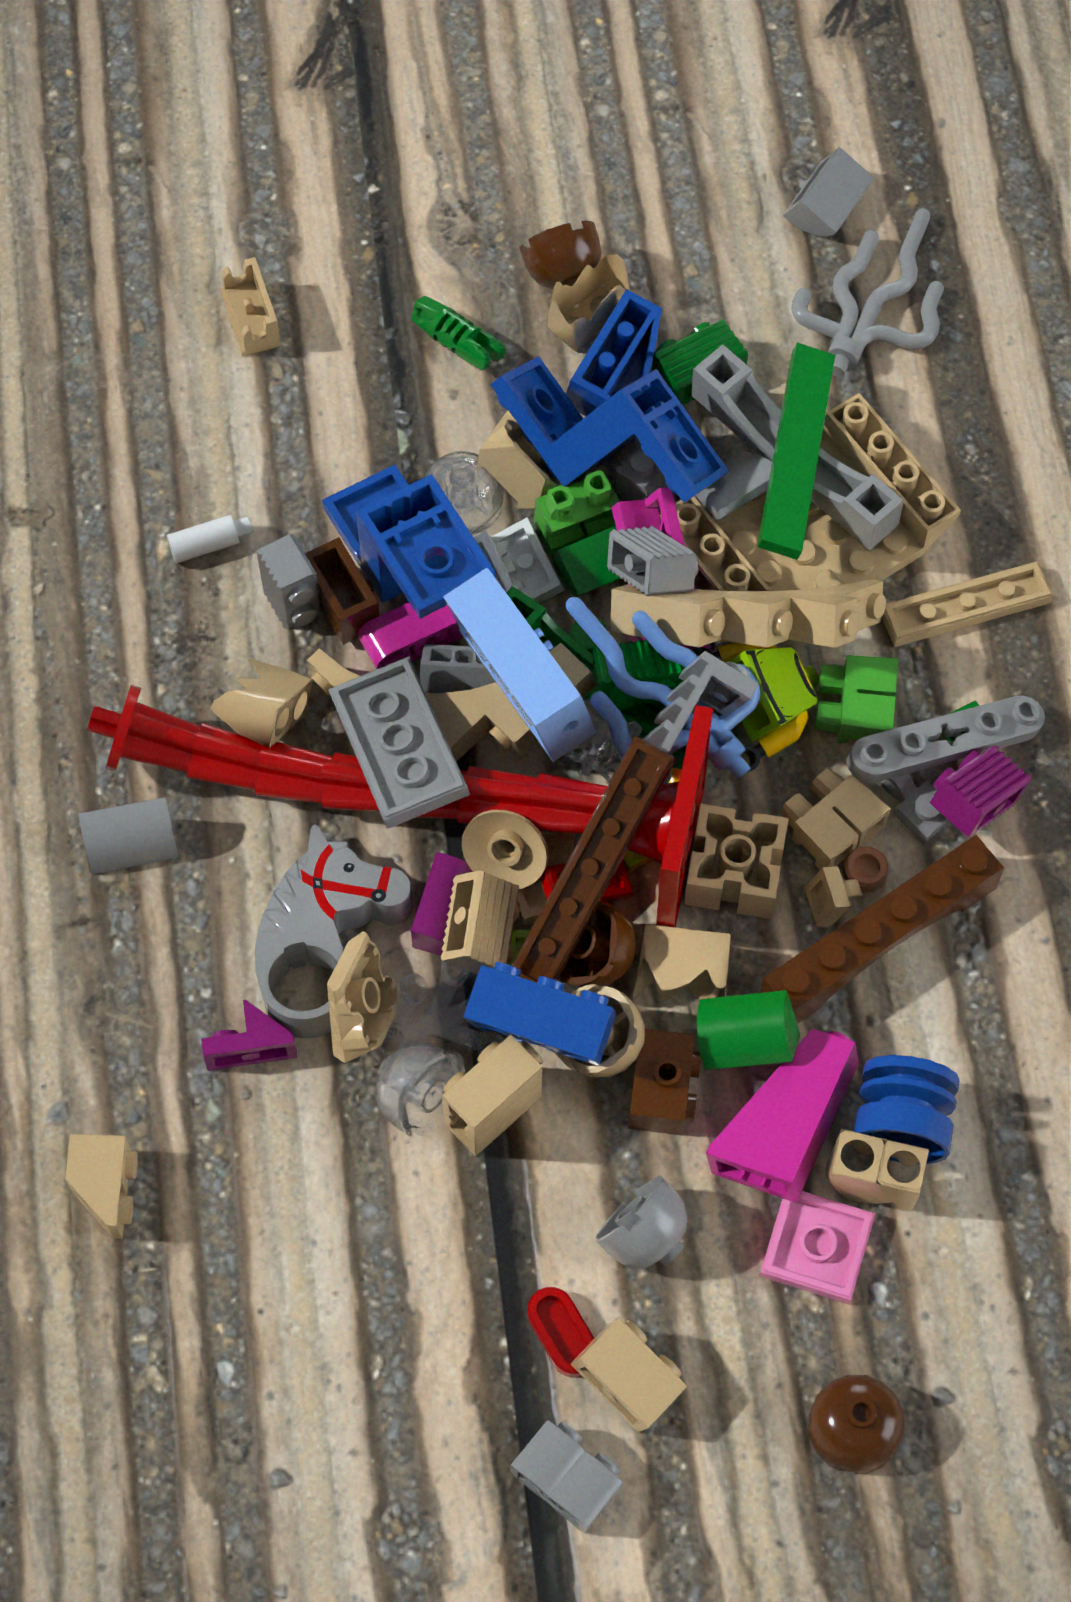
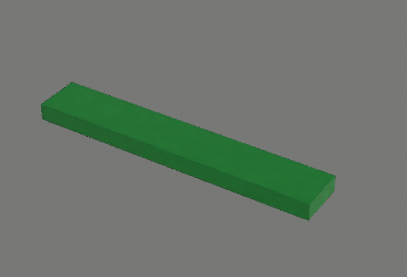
M798 342L791 354L757 544L758 548L795 560L799 558L803 550L835 361L834 354Z

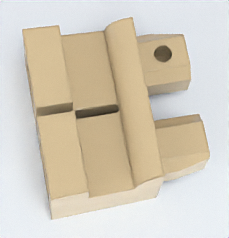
M826 768L816 776L810 788L822 800L815 806H812L798 793L784 803L781 813L783 817L789 818L788 824L794 829L792 841L797 845L802 844L816 859L815 865L821 870L823 867H839L845 862L851 851L865 845L886 827L891 808L854 775L851 774L844 780L830 768Z

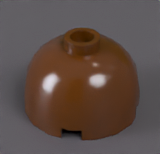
M588 220L581 221L583 229L572 230L570 223L562 224L529 238L530 248L521 245L519 248L530 276L539 285L554 289L556 282H561L563 286H573L587 265L594 269L601 260L602 254L594 222Z
M601 900L559 979L566 984L576 987L592 984L609 986L625 975L634 960L636 951L635 932L627 916L610 903Z
M846 1375L831 1381L817 1394L809 1413L808 1436L815 1452L830 1467L847 1472H856L855 1474H868L883 1468L896 1455L904 1436V1412L896 1394L882 1381L868 1375Z

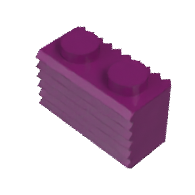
M992 746L982 754L974 750L965 757L957 771L949 767L937 778L933 785L937 791L929 803L963 834L970 838L1011 806L1013 807L1030 783L1031 777L1030 774L1024 773V769H1018L1017 763H1012L1010 757H1005L1004 752H999L998 746Z

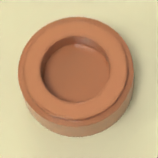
M856 848L848 854L843 868L844 879L858 880L862 893L874 892L881 888L886 881L889 869L888 861L883 853L875 848Z

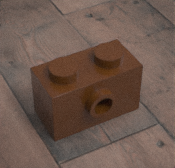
M338 537L306 552L305 555L317 573L316 580L319 586L318 593L320 594L321 608L344 645L357 639L360 628L368 621L380 616L379 603L372 593L374 590L367 573L363 569L359 570Z
M645 1028L644 1044L636 1059L628 1129L683 1136L685 1121L694 1122L697 1094L688 1093L690 1077L699 1079L701 1065L700 1051L693 1050L694 1034Z

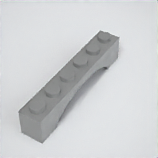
M722 344L693 369L692 397L755 452L772 461L781 410L768 397L753 377L752 369ZM820 448L811 500L870 551L899 526L904 500L874 474L869 477L844 465Z

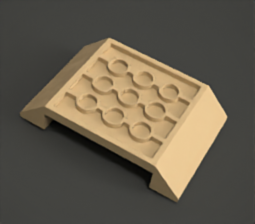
M860 393L826 412L820 448L844 465L869 477L874 474L904 500L899 526L870 551L812 500L803 550L797 560L757 547L767 491L722 519H713L695 497H692L685 503L682 500L675 503L685 547L697 555L698 569L715 590L721 591L803 590L850 584L865 579L883 581L920 558L957 519L961 510Z

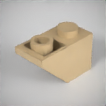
M70 1134L65 1180L71 1192L113 1239H123L124 1224H131L133 1217V1197L127 1196L128 1179H135L137 1175V1152L131 1151L126 1136Z

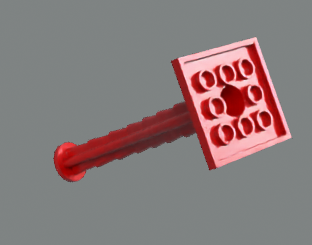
M134 685L130 686L122 714L97 706L93 708L87 731L114 739L106 769L116 771L120 758L186 772V778L255 790L256 796L321 803L324 809L380 812L356 756L338 752L331 756L281 742H276L270 748H267L240 734L204 722L199 726L137 702L141 687ZM695 705L680 780L662 785L628 849L661 864L656 925L676 927L706 783L714 709L710 707ZM469 766L468 771L460 770L468 787L469 796L415 818L457 819L459 823H469L474 817L485 811L507 810L525 817L539 831L583 834L608 786L544 773L534 777Z

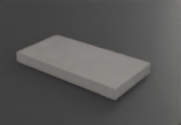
M409 657L328 689L387 829L470 795L466 782Z

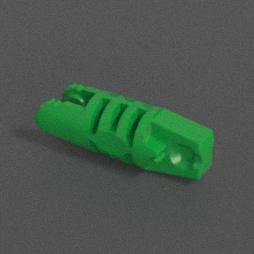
M423 296L415 301L411 320L424 330L431 339L439 342L443 347H447L449 351L456 353L459 358L476 369L483 371L490 367V360L498 362L507 354V349L502 342L495 339L479 326L474 325L470 320L465 319L461 314L456 313L452 308L427 296Z

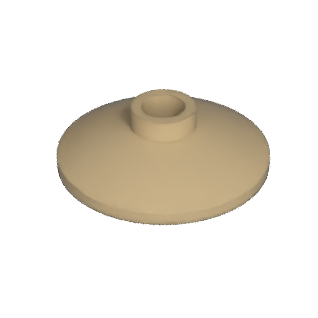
M507 810L485 811L474 817L464 830L462 852L472 871H485V873L497 876L499 879H505L507 882L519 885V889L535 883L547 866L548 848L543 835L531 821L515 812ZM505 840L511 842L513 845H509L508 843H506Z

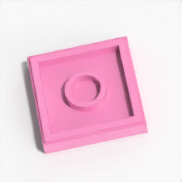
M804 1191L801 1192L797 1203L782 1198L760 1277L850 1305L875 1213Z

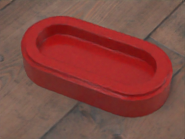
M556 1287L542 1288L535 1292L528 1302V1322L556 1370L567 1377H582L571 1363L589 1345L594 1336L571 1297L565 1291Z

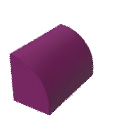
M436 852L411 929L412 948L438 955L443 953L441 948L445 944L443 938L446 936L444 930L447 928L446 921L449 918L447 916L450 910L448 905L451 902L450 896L453 893L451 888L454 882L452 880L456 875L473 872L467 862Z

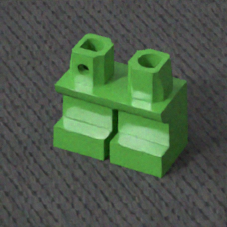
M601 470L586 475L585 480L570 486L559 485L549 489L547 495L536 498L534 527L550 557H554L559 549L615 526L611 507L620 500L605 472Z
M846 655L844 665H821L818 692L839 694L841 696L840 703L818 701L815 729L837 733V743H846L851 739L859 740L869 735L892 730L894 725L898 658Z

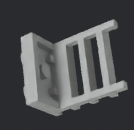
M704 651L682 670L678 678L682 679L683 682L674 688L666 698L671 704L657 714L653 721L659 726L646 735L643 740L668 753L698 700L727 717L752 698L759 683L749 678L750 673L742 666L733 662L724 663Z

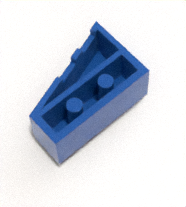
M628 289L625 290L570 380L566 395L580 414L584 416L589 415L619 390L650 373L662 312L661 307Z
M495 962L494 968L484 965L480 966L463 1016L475 1029L487 1033L488 1030H492L507 1036L512 1035L518 1042H528L544 1047L546 1050L594 1065H600L617 1014L613 1007L607 1006L609 998L587 990H582L580 997L564 992L565 984L544 976H539L536 983L521 978L522 970L501 962Z

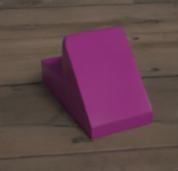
M243 1000L247 1032L239 1033L236 1030H221L213 1033L212 1037L201 1039L203 1057L208 1071L298 1058L293 1033L247 1000Z

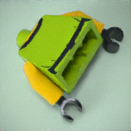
M738 642L717 646L718 651L711 652L704 647L697 648L693 652L698 657L706 651L724 663L733 662L745 665L759 683L760 698L758 705L742 720L751 742L756 740L759 742L754 747L744 746L746 750L743 753L749 757V766L751 767L746 773L758 767L761 757L767 755L770 758L800 738L809 719L807 709L817 704L818 697L814 689L818 686L819 676L812 666L802 665L797 652L793 648H777L775 645L765 648Z

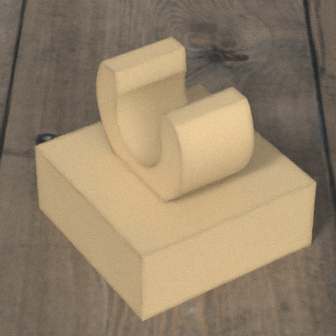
M838 866L823 867L804 887L817 927L833 925L848 909L852 908L851 899H858L863 896L858 880L850 879L843 881Z

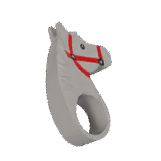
M314 824L311 827L308 851L288 869L276 887L262 916L255 946V972L266 1012L269 1017L293 1033L294 1037L316 1038L330 1033L329 1002L319 1008L308 1011L289 1009L274 998L277 984L289 972L288 968L293 967L295 969L306 966L305 962H310V965L327 968L333 972L344 951L339 938V933L342 931L362 927L372 919L389 925L399 924L407 920L413 910V896L410 880L404 872L396 868L366 863L349 849L348 842H328L317 825Z

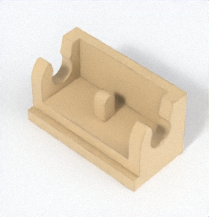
M255 257L244 260V273L240 276L233 277L229 267L222 271L224 287L220 288V292L242 357L281 346L278 321Z

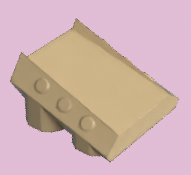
M507 411L480 448L477 468L484 467L518 502L517 509H535L536 498L547 495L549 489L562 484L549 473L542 456L534 445H531L524 438L521 427L511 413Z
M364 931L348 941L327 982L333 1056L344 1063L380 1047L397 1013L395 1010L398 1002L397 986L392 977L383 976L380 969V953L375 943L370 941L368 934Z

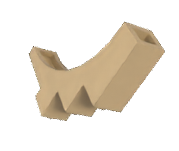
M865 579L832 587L786 591L693 589L689 592L645 596V593H641V590L637 591V588L627 584L612 589L610 631L644 637L633 624L632 617L637 611H645L673 643L701 647L719 640H726L767 648L787 640L836 648L854 641L859 630L881 623V617L886 607V599L883 595L884 581Z
M562 643L550 651L552 657L583 699L596 686L591 671ZM320 648L307 659L315 672L311 679L327 696L330 695L328 689L360 677L343 668ZM496 682L472 690L438 694L425 693L456 762L487 732L503 750L507 751L512 747L521 757L538 741Z

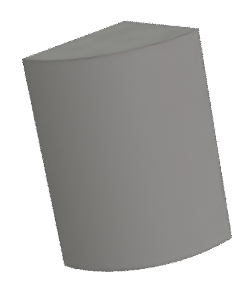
M838 147L819 163L783 216L793 225L807 233L817 236L833 235L839 230L874 177L842 148Z
M424 644L420 664V683L425 693L438 694L472 690L495 682L471 646Z
M166 797L78 814L85 851L92 874L179 858L173 821Z

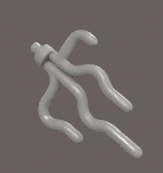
M926 208L918 209L915 213L901 247L899 263L902 275L900 279L873 290L866 300L859 320L858 306L848 286L850 280L863 273L871 260L879 241V235L875 230L866 231L853 260L842 266L834 277L832 289L835 299L843 312L840 323L813 314L808 310L807 307L811 299L809 289L800 288L796 292L791 307L796 321L807 329L833 338L828 353L835 355L832 375L843 377L846 370L854 369L865 346L872 341H884L901 348L916 350L923 349L932 344L938 336L940 321L937 306L944 291V286L939 281L930 283L923 298L920 310L923 322V330L921 332L912 334L891 326L874 325L882 304L887 300L900 297L909 292L916 283L918 267L915 255L931 217L929 210Z

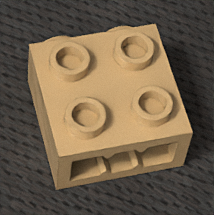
M509 1035L502 1043L494 1041L488 1045L477 1059L479 1063L468 1073L460 1071L455 1074L443 1088L445 1092L442 1095L444 1125L474 1156H477L542 1097V1058L529 1043L523 1042L520 1044L512 1035Z

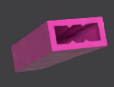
M812 1029L798 1044L793 1061L783 1062L710 1144L706 1155L711 1173L797 1203L859 1065L855 1042L836 1031L825 1033Z

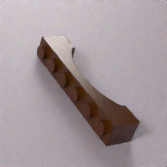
M977 835L973 836L765 976L760 993L787 990L797 1024L822 1008L823 1004L838 990L890 950L936 921L959 910L963 912L997 889L1004 870L1003 865Z

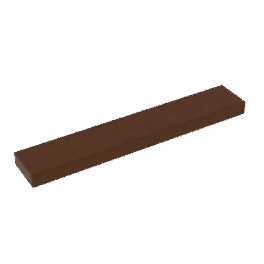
M634 736L512 964L513 967L522 970L521 978L537 983L538 977L544 976L558 981L677 759L676 757L642 738Z

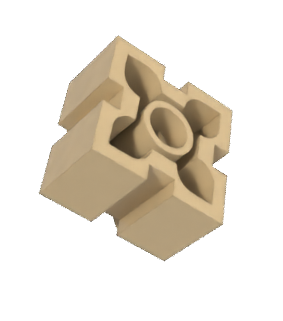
M701 803L684 904L719 910L721 900L738 903L737 914L772 919L789 818L753 812L752 822L735 819L736 809ZM731 860H738V861H741V863H735V862H732Z

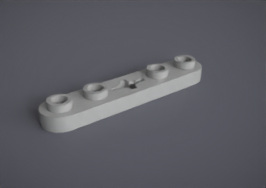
M1014 696L869 735L857 740L852 746L847 757L848 769L860 781L876 783L963 759L974 750L981 754L992 746H998L999 749L1025 742L1034 738L1045 721L1044 710L1037 701L1030 697ZM942 732L946 737H957L952 746H950L947 740L936 741Z

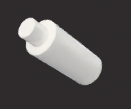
M227 515L167 534L166 536L172 556L177 564L240 544L239 536L252 533V528L248 517L233 521L231 515Z

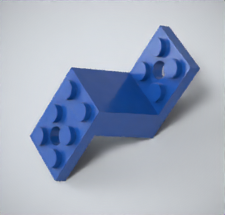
M539 356L501 375L490 384L496 392L501 406L511 413L521 427L524 438L531 445H534L546 462L549 473L558 479L563 486L569 485L601 465L636 437L640 441L644 454L655 462L665 476L668 488L678 495L683 503L729 472L657 369L619 390L585 418L581 416Z
M394 464L322 499L324 511L360 568L367 573L382 603L404 593L419 619L447 606L443 596L488 567L496 578V571L432 474L408 485Z

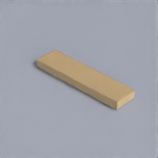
M1036 561L886 603L882 620L893 646L897 647L1050 604L1054 595L1039 562Z

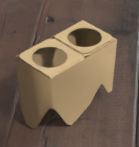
M618 254L605 255L594 269L587 265L573 286H563L561 282H556L548 310V328L575 352L600 333L625 290L628 289L630 291L624 260ZM606 295L595 313L592 314L590 310L592 300L598 296ZM570 318H579L572 324H569L566 321Z
M248 659V662L253 665L260 678H237L238 683L245 687L246 690H234L224 693L213 701L211 710L238 734L270 748L305 716L313 680L281 667Z
M646 924L633 998L651 983H655L657 991L663 1000H669L684 987H689L694 996L699 999L716 998L720 990L725 987L724 997H726L731 934Z
M841 1129L827 1162L825 1177L849 1201L873 1204L895 1203L900 1210L911 1211L920 1196L929 1149ZM845 1145H853L863 1155H874L873 1164L867 1170L861 1172L848 1169L841 1159L842 1148ZM889 1158H896L905 1166H912L920 1162L918 1177L907 1183L896 1181L890 1176L887 1169Z

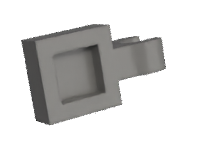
M905 774L887 779L882 783L885 791L901 803L896 807L894 814L924 844L950 822L929 803L937 790L928 781L917 788L911 776Z

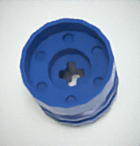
M887 1055L867 1060L862 1071L864 1082L859 1091V1096L866 1104L861 1105L856 1112L853 1132L929 1149L926 1164L946 1160L950 1154L954 1127L951 1119L947 1116L951 1115L956 1109L957 1101L954 1096L959 1090L960 1082L957 1073L940 1063L913 1056ZM889 1158V1161L900 1162L896 1158Z

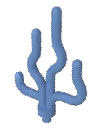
M578 597L569 598L566 601L567 611L604 654L609 676L615 686L626 695L639 699H653L659 701L665 707L670 705L671 702L667 701L666 698L672 689L663 684L639 681L630 676L625 667L622 650L615 639ZM637 611L633 614L632 622L635 627L665 659L686 668L698 657L692 650L673 643L645 611ZM738 664L750 673L749 678L758 683L753 673L745 665ZM759 685L752 698L727 717L723 714L718 717L713 711L708 759L719 772L727 766L737 779L742 777L751 767L740 756L746 748L730 730L747 717L758 705L760 698ZM595 692L591 696V704L610 727L613 745L623 759L632 742L627 721L605 693ZM700 700L696 703L699 706L710 707ZM691 712L671 750L668 752L670 755L683 746H687L694 715L693 712Z

